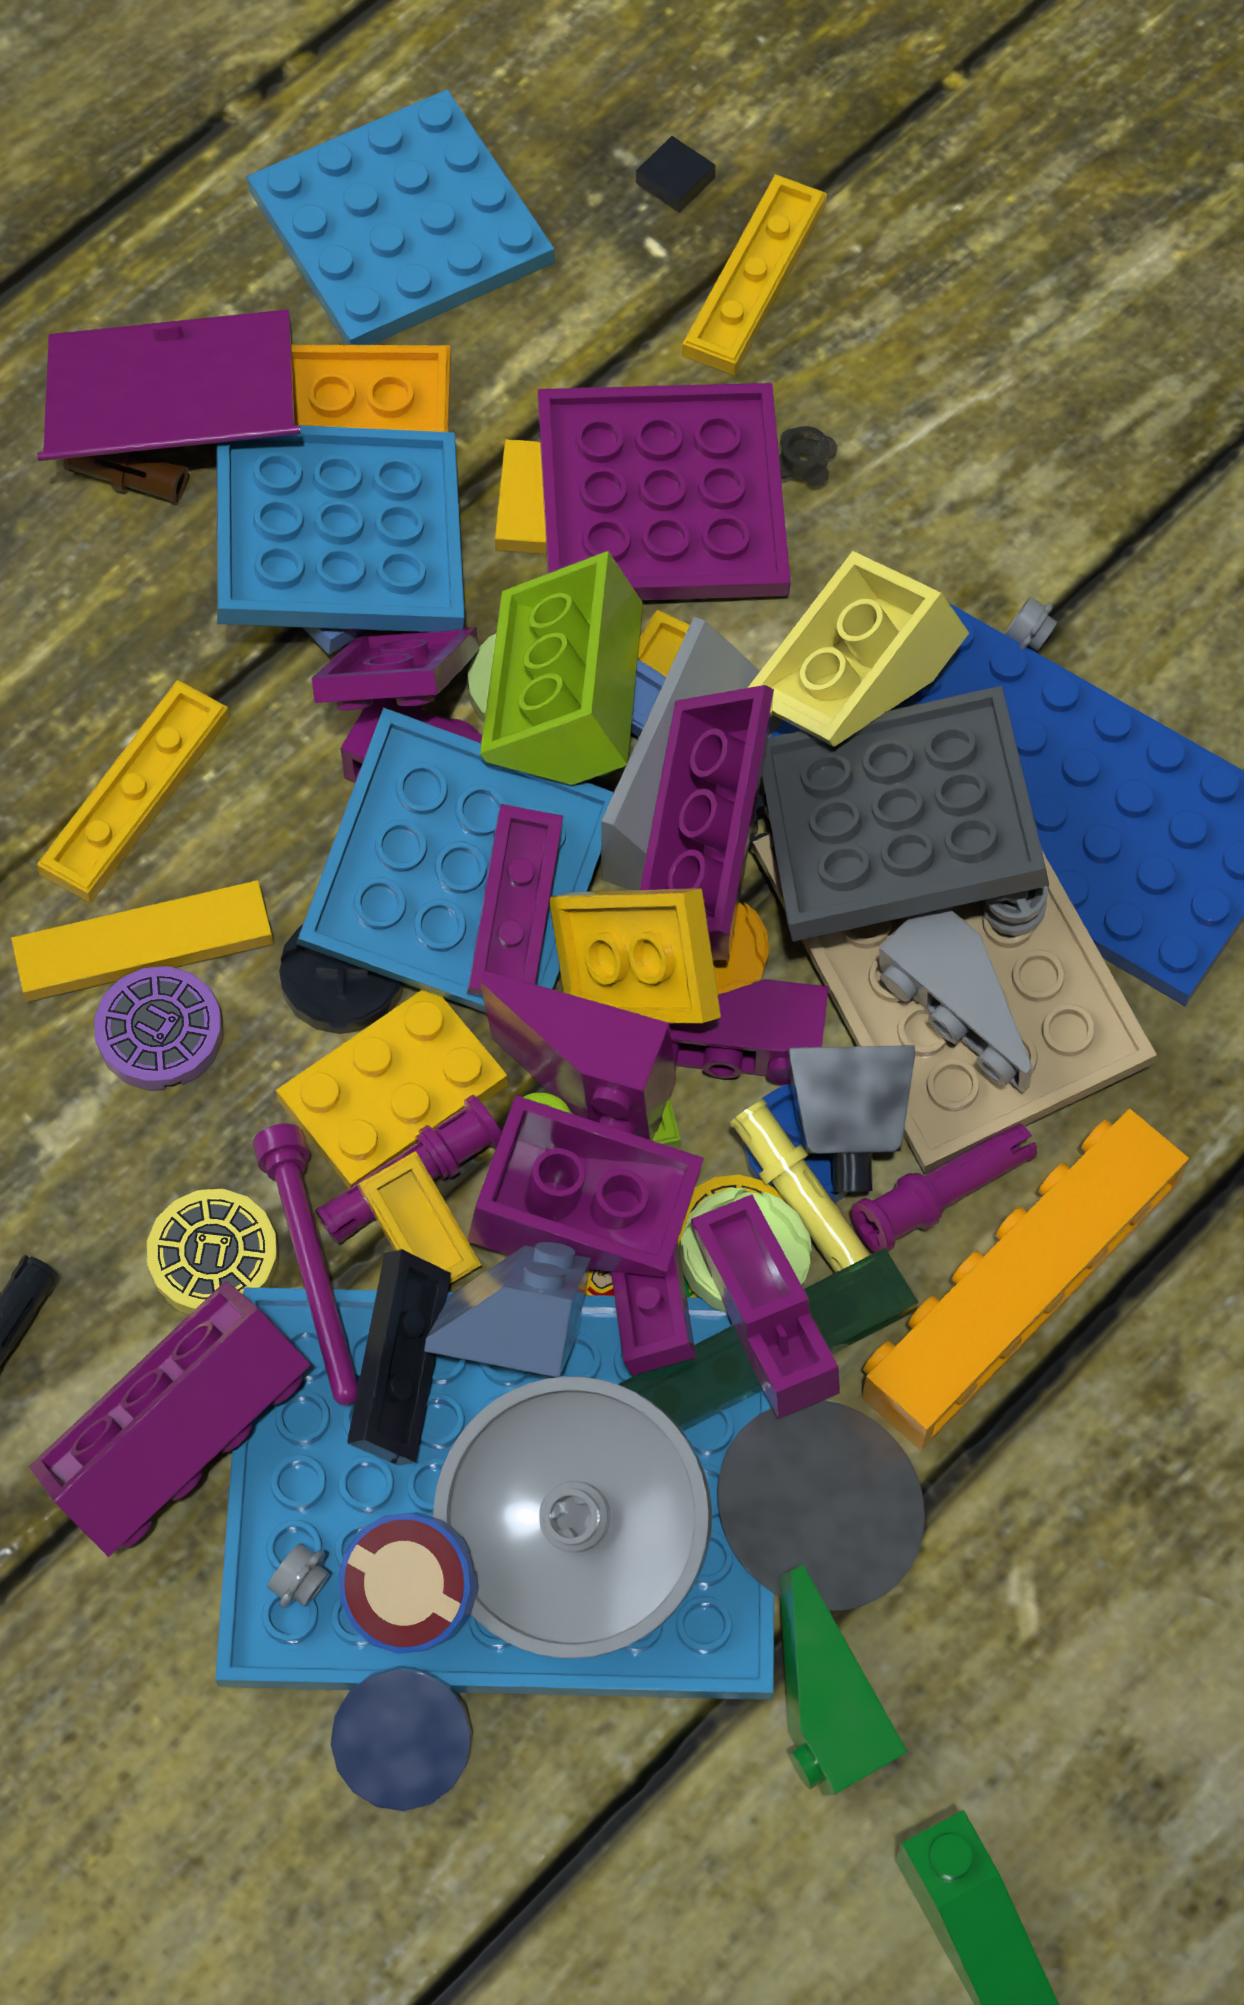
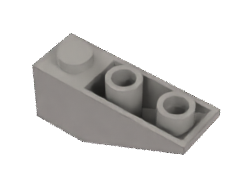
M950 908L910 916L879 948L880 970L883 972L880 977L883 983L901 1000L909 1002L913 998L931 1014L928 1016L930 1023L948 1041L957 1044L961 1039L979 1055L977 1058L979 1066L995 1082L1003 1086L1011 1082L1024 1093L1030 1087L1032 1065L981 935Z

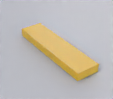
M774 175L682 344V356L728 374L736 375L826 207L827 193L782 176Z
M177 680L37 863L39 874L85 901L92 903L230 719L228 707Z
M258 880L11 937L26 1002L118 981L120 978L142 968L162 966L174 968L274 944Z

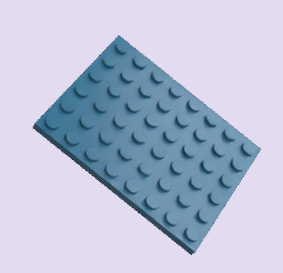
M244 1287L243 1295L259 1308L310 1363V1366L301 1374V1383L294 1393L277 1405L269 1404L251 1421L252 1429L247 1437L237 1447L232 1449L215 1678L218 1687L351 1690L374 1672L402 1666L426 1671L432 1676H437L450 1684L455 1693L772 1700L774 1593L761 1585L738 1560L725 1535L718 1508L719 1475L731 1443L752 1419L772 1408L755 1374L728 1313L711 1307L702 1298L687 1297L696 1358L632 1376L623 1359L615 1297L585 1295L579 1332L560 1377L600 1379L624 1386L654 1402L678 1424L690 1440L701 1461L708 1482L712 1507L710 1543L698 1580L676 1613L661 1627L640 1641L620 1650L593 1657L555 1658L522 1650L491 1633L472 1615L453 1638L427 1651L397 1654L369 1643L352 1627L341 1605L338 1576L346 1549L362 1528L383 1516L419 1512L433 1517L436 1487L442 1467L450 1449L469 1422L486 1406L511 1390L531 1382L556 1377L436 1354L416 1462L397 1466L347 1444L354 1404L342 1406L333 1398L305 1289ZM332 1289L357 1383L359 1384L377 1290ZM447 1292L446 1302L454 1292ZM299 1543H302L314 1553H317L319 1550L324 1551L325 1558L321 1567L328 1571L330 1575L316 1597L306 1607L297 1601L285 1609L279 1606L282 1599L269 1590L267 1585L286 1556Z

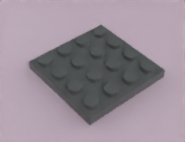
M1002 686L886 711L835 747L803 730L768 738L762 776L788 926L793 942L1049 886L1044 857Z

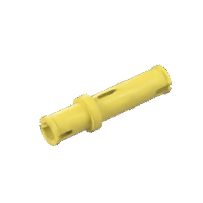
M764 1099L758 1101L729 1122L762 1167L763 1171L759 1173L761 1179L766 1185L772 1182L785 1202L799 1214L810 1234V1238L838 1276V1281L841 1285L877 1261L874 1256L870 1255L841 1213L839 1207L833 1202L804 1160L809 1156L802 1144L798 1147L794 1146L767 1107Z

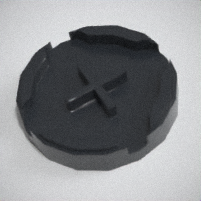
M303 925L294 932L284 945L279 969L283 997L295 1016L316 1030L336 1034L362 1031L393 1010L401 999L405 983L298 945L297 940Z

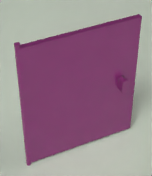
M289 309L55 333L48 336L43 452H37L38 461L301 434L300 425L294 424Z

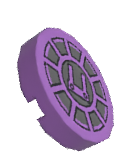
M170 966L142 968L120 978L103 995L94 1016L95 1041L107 1068L125 1083L146 1090L165 1089L164 1085H173L180 1081L183 1085L196 1079L214 1061L223 1040L221 1011L210 987L192 973Z

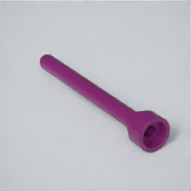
M289 1123L276 1124L263 1129L255 1136L253 1148L259 1169L267 1173L268 1177L277 1183L333 1398L339 1405L350 1406L355 1403L358 1383L301 1175L306 1169L305 1163L309 1158L308 1147L303 1130L299 1126Z

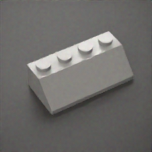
M693 617L601 820V880L628 890H640L675 701L748 688L760 672L706 620Z

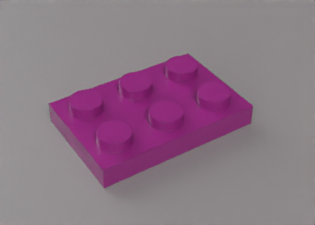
M463 627V629L438 632L406 631L359 635L311 678L315 703L335 702L338 710L366 708L374 704L373 699L396 698L397 705L417 706L430 703L434 700V695H437L444 687L448 686L454 676L462 671L463 667L479 651L477 628Z

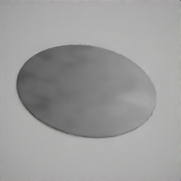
M823 1400L778 1419L773 1408H770L752 1419L738 1433L731 1443L721 1466L718 1482V1508L727 1540L745 1569L761 1585L781 1597L779 1576L803 1564L829 1611L860 1607L877 1600L893 1589L906 1575L918 1554L924 1532L925 1510L917 1474L910 1459L895 1438L876 1421L860 1411L836 1402Z

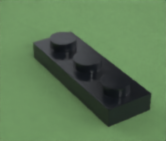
M403 1249L384 1253L347 1444L397 1466L416 1462L436 1353L424 1351L425 1343L429 1332L446 1303L451 1276L450 1272Z

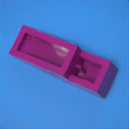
M753 1194L692 1218V1228L723 1304L777 1418L780 1419L839 1394V1366L810 1314L809 1298Z

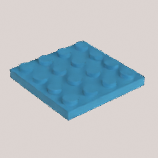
M448 89L246 176L248 191L346 345L375 344L555 263L554 247Z
M300 425L301 434L216 443L217 624L418 632L463 629L465 617L455 432Z
M383 708L299 934L297 944L486 1013L483 996L467 994V987L500 804L563 816L550 892L551 897L566 892H587L601 852V820L614 792L584 781L569 785L486 763L480 755L481 743ZM549 902L535 985L553 989L560 967Z

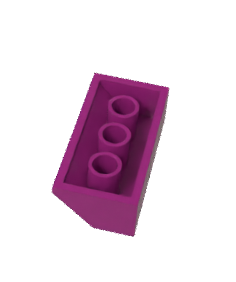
M766 685L676 700L674 704L640 890L702 888L713 961L729 959L734 936L735 921L772 722L774 689Z
M225 1281L29 1465V1468L51 1499L110 1557L119 1547L122 1549L128 1548L141 1539L152 1523L150 1517L169 1499L175 1501L189 1493L199 1482L202 1476L201 1469L220 1451L226 1453L237 1447L252 1429L251 1421L269 1404L277 1405L291 1396L300 1385L302 1380L301 1374L310 1366V1363L258 1307L228 1281Z

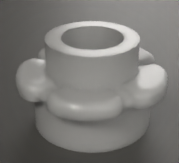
M1030 596L1007 628L1005 636L1021 643L1019 646L1021 650L1029 646L1037 652L1057 624L1056 620L1048 616L1053 608V604L1049 601L1046 605H1043Z
M299 1543L286 1556L267 1585L269 1590L282 1599L279 1606L285 1609L297 1601L306 1607L316 1597L330 1575L328 1571L321 1567L325 1558L324 1551L319 1550L317 1553H314L305 1545Z

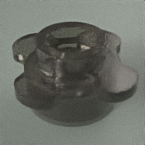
M800 426L784 431L780 437L782 451L779 456L781 479L793 477L806 481L812 487L824 485L829 479V471L827 469L829 459L837 454L836 442L819 429L810 426ZM807 456L810 457V459L807 461H803L799 457Z

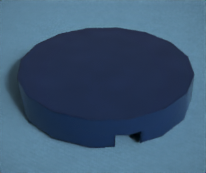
M397 1666L370 1674L349 1691L334 1716L330 1744L337 1771L354 1794L379 1808L407 1811L432 1804L454 1787L468 1762L472 1730L466 1706L450 1684L435 1675L432 1676L426 1671Z

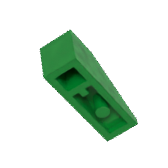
M802 1564L779 1576L788 1733L796 1746L795 1749L789 1752V1757L796 1772L808 1789L818 1786L823 1796L836 1795L906 1754L908 1751L806 1568Z
M962 1810L902 1842L895 1862L974 2005H1059L1001 1875L965 1811Z

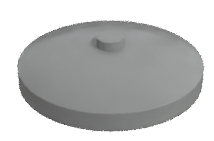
M556 1377L531 1382L502 1395L481 1410L461 1432L450 1449L439 1476L434 1500L433 1517L443 1520L461 1535L471 1552L468 1555L472 1561L473 1571H476L478 1585L471 1615L487 1630L505 1642L522 1650L555 1658H584L614 1652L640 1641L661 1627L676 1613L696 1584L705 1563L712 1530V1507L706 1474L693 1445L678 1424L654 1402L641 1394L618 1384L587 1377Z

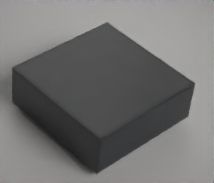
M671 136L636 170V183L680 212L715 178L716 164Z

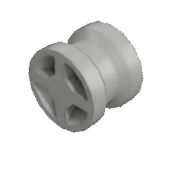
M1045 886L985 899L982 905L985 919L992 928L1002 934L1010 936L1028 934L1036 929L1044 919L1049 887ZM1007 900L1011 903H1015L1018 909L1008 904L1002 905V902Z

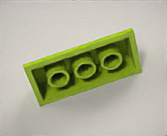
M609 551L502 591L480 755L486 763L569 785H574L597 776L609 775L627 765L643 602Z

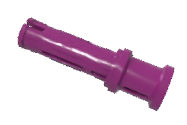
M472 1094L464 1100L465 1108L435 1128L426 1125L418 1131L419 1135L415 1137L416 1143L406 1149L405 1152L373 1171L335 1199L333 1198L323 1206L315 1209L322 1225L337 1244H340L359 1228L375 1219L357 1184L415 1151L432 1180L438 1176L442 1179L446 1177L452 1178L459 1173L458 1165L488 1145L497 1147L502 1133L489 1111L475 1095Z
M1020 1123L978 1144L924 1176L920 1173L905 1174L897 1180L896 1188L873 1201L867 1198L861 1199L852 1205L851 1211L857 1232L873 1252L879 1255L886 1254L894 1249L895 1240L918 1227L927 1230L939 1223L944 1208L1019 1165L1035 1159L1037 1156L1035 1142H1031L1024 1147H1021L1019 1144L1032 1136L1031 1133Z

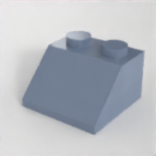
M541 1242L536 1244L535 1247L523 1246L449 1296L426 1338L424 1351L560 1377L579 1332L591 1258L577 1256L573 1248L560 1243Z

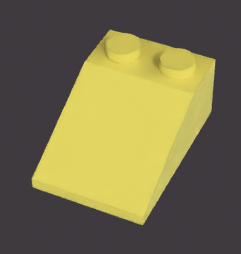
M852 551L748 688L766 685L774 689L772 715L835 747L886 711L891 710L933 682L968 636L969 632L941 592Z

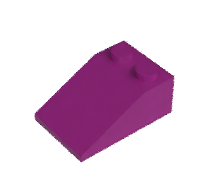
M484 970L480 979V985L492 1040L552 1095L560 1098L574 1115L653 1141L654 1135L661 1123L666 1103L676 1083L670 1023Z
M515 1095L474 1209L467 1241L507 1255L513 1254L523 1246L535 1247L536 1244L541 1242L560 1243L573 1248L577 1256L591 1258L589 1269L665 1277L704 1158Z

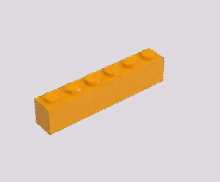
M1130 1108L1114 1124L1105 1119L1097 1125L1081 1147L1085 1154L1071 1168L1064 1162L1057 1166L1041 1185L1038 1191L1042 1195L1040 1200L1028 1212L1021 1206L1016 1208L997 1230L995 1236L999 1241L986 1255H982L978 1250L973 1252L954 1273L952 1281L956 1285L941 1300L934 1295L925 1300L908 1322V1326L912 1330L896 1346L891 1341H886L866 1362L863 1371L867 1376L862 1399L920 1451L938 1435L1180 1184L1189 1157Z

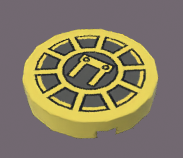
M226 1189L197 1190L174 1200L156 1218L147 1239V1267L155 1286L165 1297L166 1301L178 1311L191 1314L225 1281H228L241 1294L244 1292V1287L269 1288L278 1267V1241L266 1212L247 1196Z

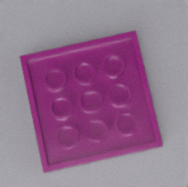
M772 383L538 389L537 403L547 574L609 551L641 600L789 596L791 580Z

